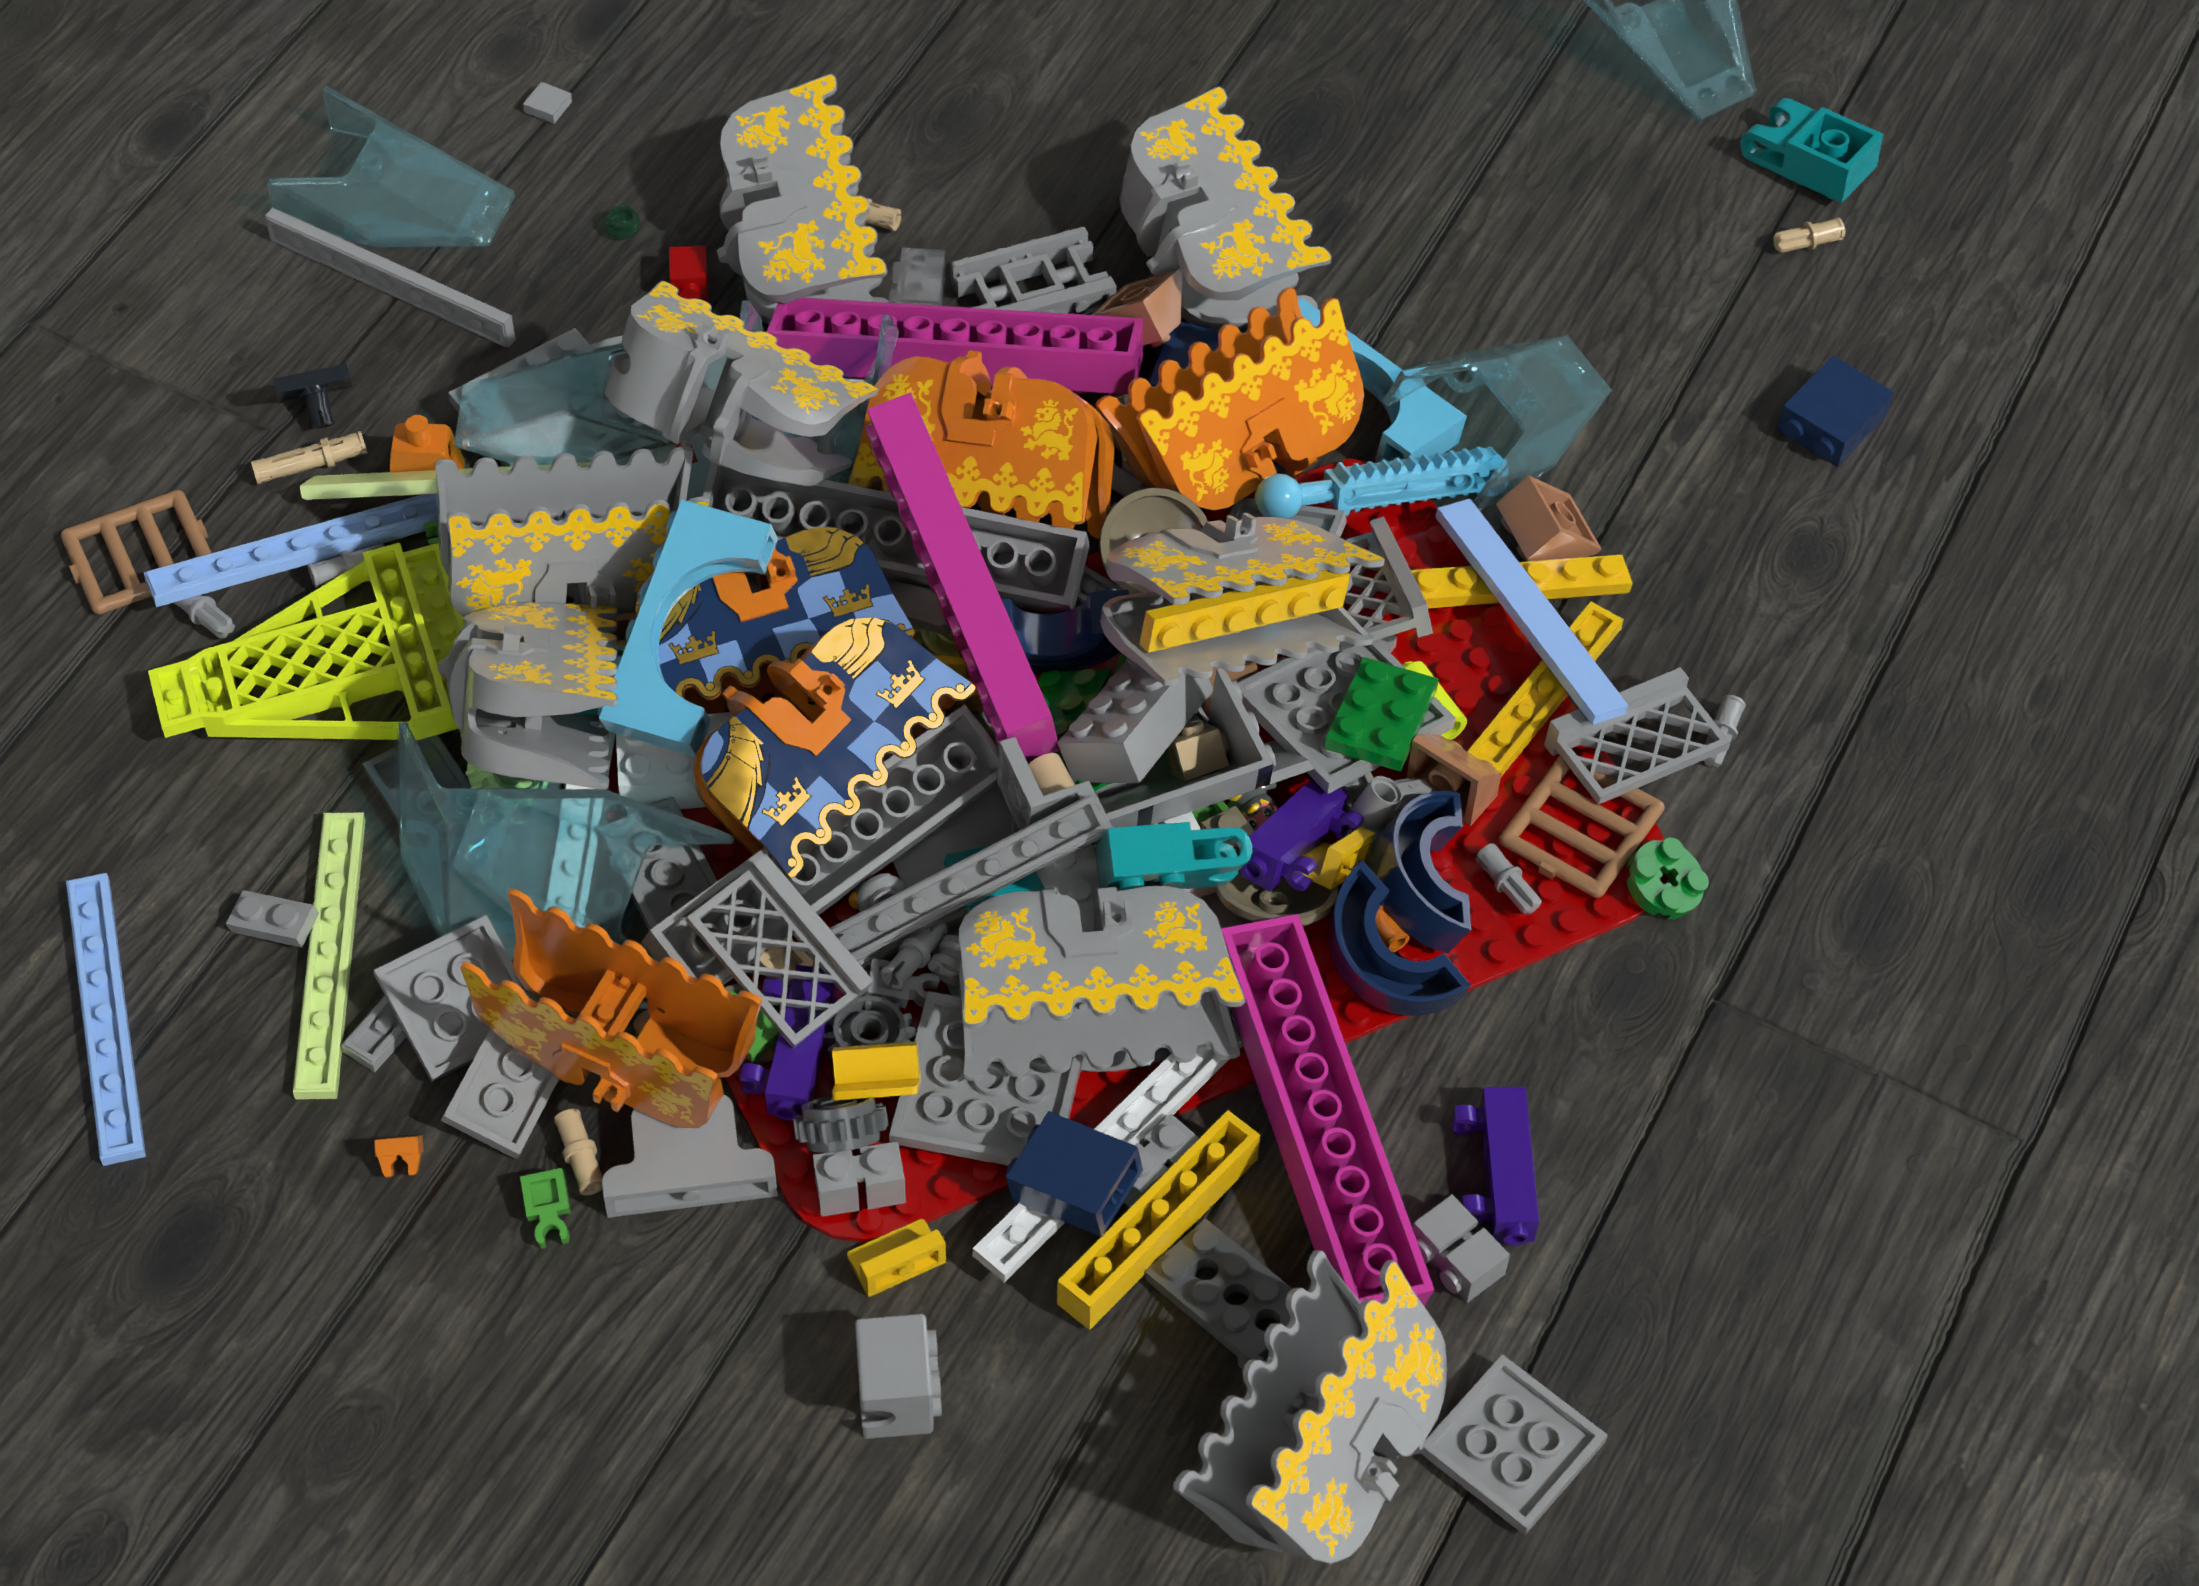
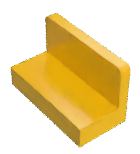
M1360 827L1333 845L1328 843L1320 844L1303 855L1317 863V867L1309 875L1305 876L1330 890L1334 889L1346 880L1350 872L1362 860L1365 863L1367 862L1376 833Z
M918 1041L833 1048L832 1057L835 1086L832 1090L833 1100L918 1094L921 1085Z
M919 1219L848 1251V1260L869 1298L946 1263V1243L938 1229L931 1232L926 1221Z

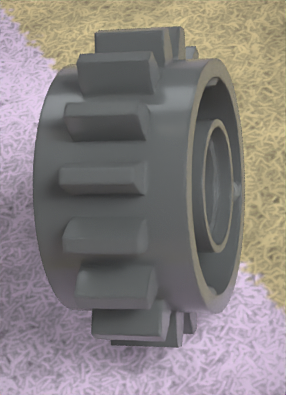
M870 993L853 1000L835 1015V1019L828 1020L827 1033L824 1034L825 1047L828 1048V1059L830 1062H833L832 1050L834 1047L914 1042L916 1038L915 1028L912 1027V1016L910 1013L902 1014V1004L900 1002L894 1004L887 1000L886 995L877 997L870 996ZM868 1035L877 1036V1038L873 1040L863 1039V1037Z
M832 1096L818 1098L803 1104L802 1114L796 1115V1119H793L796 1140L799 1139V1142H807V1149L809 1151L821 1153L847 1151L874 1144L880 1140L879 1131L886 1130V1126H888L886 1105L883 1106L882 1103H875V1098L833 1100Z

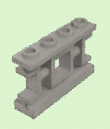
M1085 227L1066 230L1062 233L1033 239L1025 243L1000 248L973 257H966L951 263V286L956 291L958 297L976 293L981 305L973 308L1092 315L1116 293V285L1106 271L1089 276L1083 263L1093 261V245L1091 241H1088V232ZM1067 261L1069 267L1055 270L1054 264ZM1043 274L1049 287L1021 294L1016 281ZM1000 279L1002 285L987 288L985 283ZM1073 280L1077 281L1078 286L1067 289L1062 284ZM1007 298L1011 302V304L997 307L995 304L996 301Z

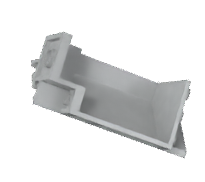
M1221 667L1216 669L1208 724L1219 728L1225 734L1229 744V753L1226 754L1229 766L1184 781L1172 775L1165 751L1140 783H1111L1094 791L1090 782L1086 781L1043 796L1016 738L1012 737L1000 741L997 784L1012 814V835L1092 793L1097 794L1113 828L1154 825L1314 769L1307 758L1285 751L1275 740L1263 744L1259 736V726L1255 715L1251 711L1247 712L1242 703L1243 697L1238 682L1235 679L1230 680L1226 670ZM1101 838L1078 850L1098 844Z

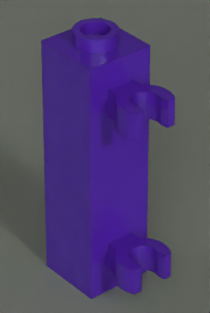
M1311 778L1249 836L1252 843V855L1248 862L1239 869L1238 874L1268 891H1271L1284 877L1294 889L1305 891L1313 881L1305 875H1309L1317 867V863L1303 855L1316 848L1332 831L1341 840L1354 832L1351 828L1357 829L1364 822L1365 818L1358 812H1345L1350 792L1339 788L1327 794Z
M796 964L795 971L812 973L813 967ZM819 968L818 974H826ZM765 978L761 993L767 997L780 998L782 980ZM793 978L792 984L787 985L786 999L810 1001L812 981ZM818 981L816 1002L834 1004L837 1002L839 989L834 983ZM772 1005L774 1009L780 1008L778 1005ZM786 1006L784 1021L795 1034L808 1025L809 1009ZM815 1010L814 1019L817 1018L824 1011ZM827 1022L794 1048L779 1033L771 1070L757 1064L743 1063L740 1080L743 1081L741 1091L749 1094L765 1092L767 1114L775 1115L783 1120L796 1119V1115L802 1114V1105L814 1100L826 1048L824 1034L827 1033Z
M1484 1087L1479 1108L1471 1105H1457L1454 1108L1455 1117L1452 1118L1453 1134L1468 1135L1476 1131L1482 1132L1488 1198L1480 1195H1464L1462 1197L1463 1206L1473 1215L1478 1224L1490 1221L1491 1235L1497 1242H1504L1511 1246L1534 1242L1539 1225L1526 1087Z

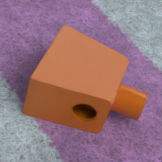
M413 415L405 423H399L395 426L390 457V472L435 470V462L442 459L452 460L457 464L458 469H465V459L449 426L445 424H428L427 418L422 415Z

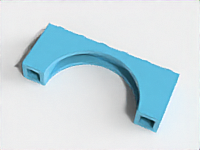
M1303 298L1298 300L1303 318L1309 319L1314 327L1318 326L1321 320L1320 310ZM1346 330L1360 371L1363 387L1382 403L1391 419L1392 425L1382 434L1375 460L1377 462H1381L1383 459L1393 461L1398 457L1400 459H1407L1409 456L1415 458L1421 457L1422 454L1427 456L1435 455L1436 452L1443 454L1457 445L1460 441L1467 416Z
M681 499L678 510L673 511L669 516L666 529L668 536L664 547H659L655 553L653 560V569L655 571L650 583H645L641 590L639 598L641 608L636 620L632 619L627 627L625 636L627 645L622 656H618L614 662L617 665V673L612 675V677L617 680V688L611 690V692L616 693L618 696L617 705L614 707H599L598 715L599 720L609 732L695 756L705 738L711 720L703 707L692 704L676 694L663 678L659 663V642L664 623L676 603L689 590L707 579L731 572H755L765 575L778 538L771 524Z

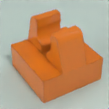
M423 1135L375 1140V1156L378 1157L385 1177L394 1176L393 1164L398 1160V1155H401L402 1160L408 1164L409 1175L418 1173L422 1152H424Z

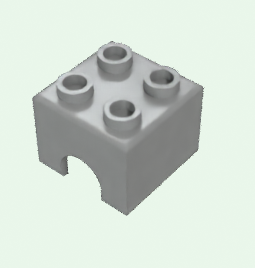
M923 1314L858 1319L855 1323L863 1436L868 1439L932 1433L934 1428L933 1417L942 1416L936 1330H927L926 1317Z

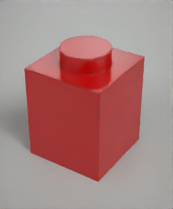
M706 246L670 247V283L678 288V296L684 299L696 298L709 302Z

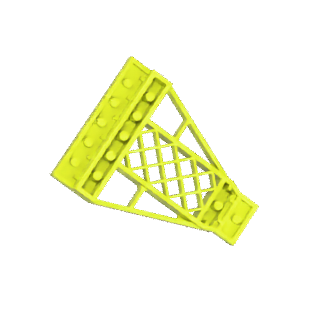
M399 542L363 552L364 561L232 642L206 648L185 661L148 670L165 738L205 727L208 737L421 740L458 729L450 705L447 679L439 673L438 664L440 660L448 657L453 641L463 627L464 617L457 613L451 603L448 591L449 576L441 562L439 543L403 552ZM365 581L371 582L377 602L323 616L322 607ZM312 613H316V619L298 623ZM372 631L368 638L358 635ZM385 634H387L390 646L379 643ZM334 641V643L330 646L329 649L320 646L322 644ZM348 644L359 648L353 657L341 654ZM296 652L291 659L282 656ZM371 652L382 656L376 666L364 662ZM309 655L321 658L314 668L303 664ZM257 663L252 670L242 667ZM333 663L344 667L337 677L326 673ZM271 665L282 669L275 679L264 675ZM294 674L305 677L298 688L287 684ZM234 676L243 679L238 688ZM255 685L267 688L260 698L248 695ZM399 690L405 695L411 715V720L408 722L353 721L350 705L357 701ZM336 707L343 709L346 718L344 721L293 720Z

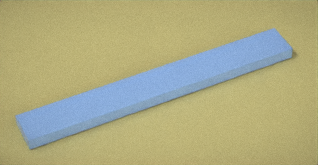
M422 494L144 572L145 582L156 607L336 557L340 555L341 551L349 550V552H354L379 543L425 531V523L438 521V494Z
M1466 499L1438 507L1436 519L1590 723L1594 725L1626 715L1628 708L1626 701L1472 500Z
M107 873L66 881L99 1154L103 1166L146 1157L111 885Z

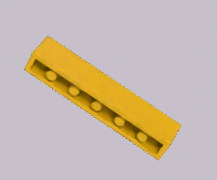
M1227 1110L1058 1280L1057 1305L1090 1330L1145 1275V1271L1161 1258L1258 1160L1260 1134Z

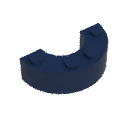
M1105 588L1098 592H1089L1087 600L1079 607L1057 614L1025 612L1014 606L1011 599H1001L1033 674H1042V672L1053 670L1074 671L1086 669L1103 663L1120 652L1103 633L1100 623L1102 607L1107 601L1117 596L1129 595L1128 590Z
M1434 791L1422 794L1411 800L1380 833L1372 850L1371 870L1389 890L1383 906L1395 922L1421 945L1449 953L1471 931L1469 895L1454 889L1441 878L1433 866L1430 851H1440L1463 827L1460 793Z
M1362 860L1344 881L1329 917V950L1341 978L1364 1001L1381 1010L1395 1014L1426 1015L1444 1010L1463 999L1471 984L1444 953L1431 960L1411 961L1398 957L1383 943L1377 931L1376 914L1383 906L1389 890Z

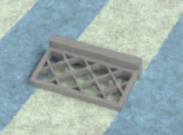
M1385 517L1371 520L1372 532L1346 539V541L1361 548L1369 547L1368 551L1385 558L1384 565L1373 568L1364 567L1359 564L1351 565L1355 566V568L1350 573L1344 603L1351 604L1352 606L1347 612L1369 635L1374 637L1373 641L1410 629H1414L1418 638L1433 634L1427 603ZM1366 569L1378 571L1374 578L1361 576ZM1353 586L1366 588L1361 595L1348 593ZM1376 591L1389 593L1385 600L1372 598ZM1363 608L1376 610L1371 617L1358 615ZM1387 613L1402 616L1392 621L1382 620ZM1339 641L1341 651L1356 647L1347 642Z
M1680 667L1619 692L1628 704L1626 715L1592 725L1583 712L1578 709L1551 720L1544 746L1552 756L1561 755L1599 805L1729 749L1731 742L1687 688L1689 677ZM1683 702L1690 711L1691 718L1668 713L1669 707ZM1647 718L1661 723L1659 731L1655 732L1636 727V722ZM1665 723L1688 729L1686 738L1681 739L1663 734ZM1612 731L1628 735L1626 746L1603 740L1604 735ZM1692 731L1709 735L1713 743L1704 745L1690 741ZM1635 737L1654 742L1653 753L1631 748L1632 738ZM1660 744L1683 750L1682 755L1675 759L1657 754ZM1582 745L1596 749L1592 760L1577 756L1572 748ZM1600 751L1623 756L1621 766L1618 767L1599 762ZM1627 758L1649 763V770L1640 773L1625 769ZM1594 772L1617 777V782L1602 789L1593 777Z
M767 854L753 863L752 868L686 918V922L745 991L762 998L760 1010L792 1048L796 1047L853 1000L865 994L873 983L871 977ZM747 883H750L760 895L759 909L735 906L737 891ZM730 897V906L720 905ZM765 902L773 911L765 910ZM711 911L729 913L727 934L710 932L701 922V919ZM734 914L758 917L756 937L733 935ZM764 918L779 919L787 927L786 941L762 938ZM792 934L799 942H791ZM718 941L726 942V948L724 949ZM732 943L756 945L754 966L737 964L732 959ZM761 946L785 949L783 969L759 967ZM791 949L807 951L813 958L812 973L789 970ZM819 966L826 974H818ZM745 973L753 974L752 981ZM759 974L782 977L780 998L764 996L758 990ZM788 978L812 981L810 1001L786 999ZM817 982L834 983L844 996L834 1004L816 1002ZM772 1005L780 1006L779 1013L774 1009ZM786 1006L809 1009L808 1025L796 1034L784 1021ZM815 1010L824 1011L822 1014H820L817 1018L814 1019Z

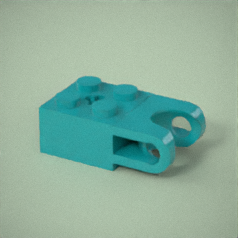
M1781 98L1769 110V127L1756 124L1740 140L1742 154L1751 162L1842 203L1877 167L1883 134L1824 107L1816 111L1792 99ZM1782 112L1785 113V114L1788 116V118L1790 119V121H1788V120H1786V119L1784 118V116L1782 115ZM1754 140L1768 148L1760 149L1756 146Z
M1190 822L1108 828L1095 847L1099 888L1116 887L1117 891L1145 886H1169L1180 889L1223 886L1229 884L1235 878L1239 869L1248 862L1252 855L1251 839L1244 830L1235 827L1191 830ZM1232 840L1237 843L1240 848L1239 857L1230 844L1223 842Z

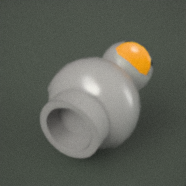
M889 873L879 874L854 888L849 896V904L852 908L859 909L862 912L907 888L898 877L892 876Z

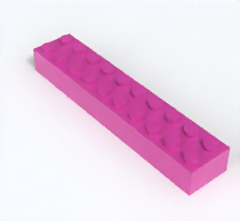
M800 298L790 303L778 302L766 332L777 338V345L784 349H801L811 356L810 362L820 366L832 365L841 369L844 372L843 376L858 379H880L890 367L903 359L914 356L930 357L951 363L957 357L966 356L969 350L981 351L982 363L987 369L991 386H993L995 373L1003 367L1011 366L1019 368L1026 375L1027 379L1053 381L1074 393L1100 392L1109 393L1113 396H1122L1129 394V383L1134 378H1138L1143 358V318Z
M911 392L867 409L871 424L865 426L872 444L871 449L879 468L882 467L888 490L892 499L895 498L899 507L897 509L905 529L909 530L914 551L919 562L922 561L927 581L932 593H935L943 619L946 625L950 626L955 647L960 658L963 657L970 682L975 685V690L979 694L982 710L988 724L991 723L998 748L1000 741L1015 737L1027 763L1042 755L1060 751L1050 710Z
M1295 914L1221 928L1231 964L1245 997V1003L1242 1006L1230 1007L1314 1250H1322L1325 1253L1331 1266L1361 1303L1365 1299H1375L1378 1302L1383 1299L1384 1291L1380 1284L1379 1274L1386 1261H1395L1423 1306H1425L1434 1292V1287L1299 915Z

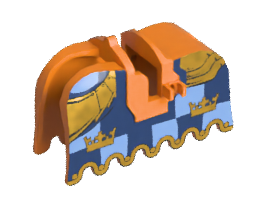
M816 527L797 532L777 541L765 575L756 573L760 588L759 592H751L745 572L721 574L707 579L689 590L676 603L664 623L659 642V663L665 682L676 694L692 704L703 707L707 714L724 713L728 706L722 693L730 685L738 691L754 696L761 703L763 696L766 694H772L775 698L786 700V697L772 684L767 672L768 666L773 661L795 662L798 660L799 655L805 652L820 637L845 621L875 617L897 625L911 638L915 635V631L897 602L873 551L853 534L835 527ZM653 574L650 575L645 583H650ZM644 584L642 585L641 589L639 590V592H638V594H637V601H636V608H635L636 618H637L638 613H639V610H640V608H641V606H640V604H639V598H640V593H641V590H642Z
M875 617L850 619L835 626L820 637L795 662L773 661L768 666L767 672L772 684L789 701L783 698H771L762 704L754 696L738 691L731 685L722 693L733 718L713 731L700 744L694 756L692 769L693 783L699 798L752 855L765 848L778 862L786 875L790 878L796 877L804 867V858L799 851L800 842L809 841L816 846H823L829 843L833 836L832 828L827 821L829 812L836 811L845 817L858 813L861 808V800L855 792L857 783L864 782L871 787H881L886 784L889 779V771L883 762L893 755L899 758H909L914 755L917 749V742L914 738L921 736L927 729L935 730L942 726L945 720L943 710L950 708L956 701H963L970 697L975 691V685L938 660L897 625ZM808 697L814 701V705L808 704Z

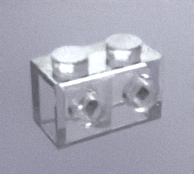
M902 247L900 262H894L893 284H897V289H890L889 303L942 306L946 275L945 250Z

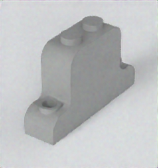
M724 1094L708 1122L700 1128H681L670 1125L634 1109L631 1120L635 1158L629 1164L610 1168L604 1174L602 1180L603 1196L608 1218L778 1196L772 1155L763 1149H741L738 1146L733 1103Z

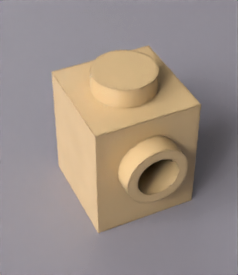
M1202 720L1187 723L1165 750L1172 775L1184 781L1229 766L1226 754L1229 753V744L1225 734L1219 728L1204 723Z

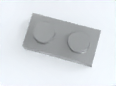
M243 890L226 925L232 933L302 947L319 913L312 904Z

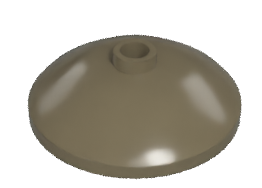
M1147 488L1133 492L1113 507L1103 523L1099 539V549L1104 569L1106 571L1108 555L1126 542L1170 528H1188L1201 531L1208 520L1202 510L1192 500L1176 491L1164 488ZM1113 581L1119 589L1128 590L1129 595L1147 593L1145 587L1133 581Z
M1237 874L1229 884L1216 886V893L1221 902L1232 913L1250 923L1298 914L1304 927L1321 920L1332 912L1334 902L1338 896V886L1330 890L1312 881V884L1305 891H1298L1284 877L1271 891H1268Z

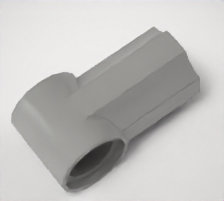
M1376 776L1355 801L1352 811L1358 812L1365 818L1362 825L1371 829H1378L1382 827L1387 819L1394 818L1411 800L1431 792L1432 788L1425 778L1417 779L1411 777L1393 781L1384 776Z

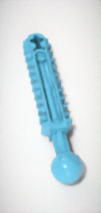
M1479 446L1472 450L1465 448L1460 452L1450 450L1445 454L1436 452L1435 455L1430 456L1422 454L1421 457L1415 458L1409 456L1407 459H1400L1398 457L1393 461L1383 459L1378 463L1368 461L1367 464L1363 465L1354 463L1353 466L1345 467L1342 462H1338L1334 469H1326L1324 471L1323 481L1298 484L1295 479L1287 474L1268 476L1258 485L1255 500L1257 509L1264 517L1290 519L1298 513L1303 505L1330 502L1336 510L1345 511L1346 516H1348L1352 509L1358 512L1361 508L1366 507L1373 509L1374 506L1380 505L1387 507L1388 504L1400 505L1402 502L1414 503L1416 500L1428 501L1430 498L1439 500L1445 496L1453 498L1459 494L1467 496L1469 493L1474 492L1481 494L1482 491H1494L1504 482L1507 462L1490 446L1487 448H1480Z

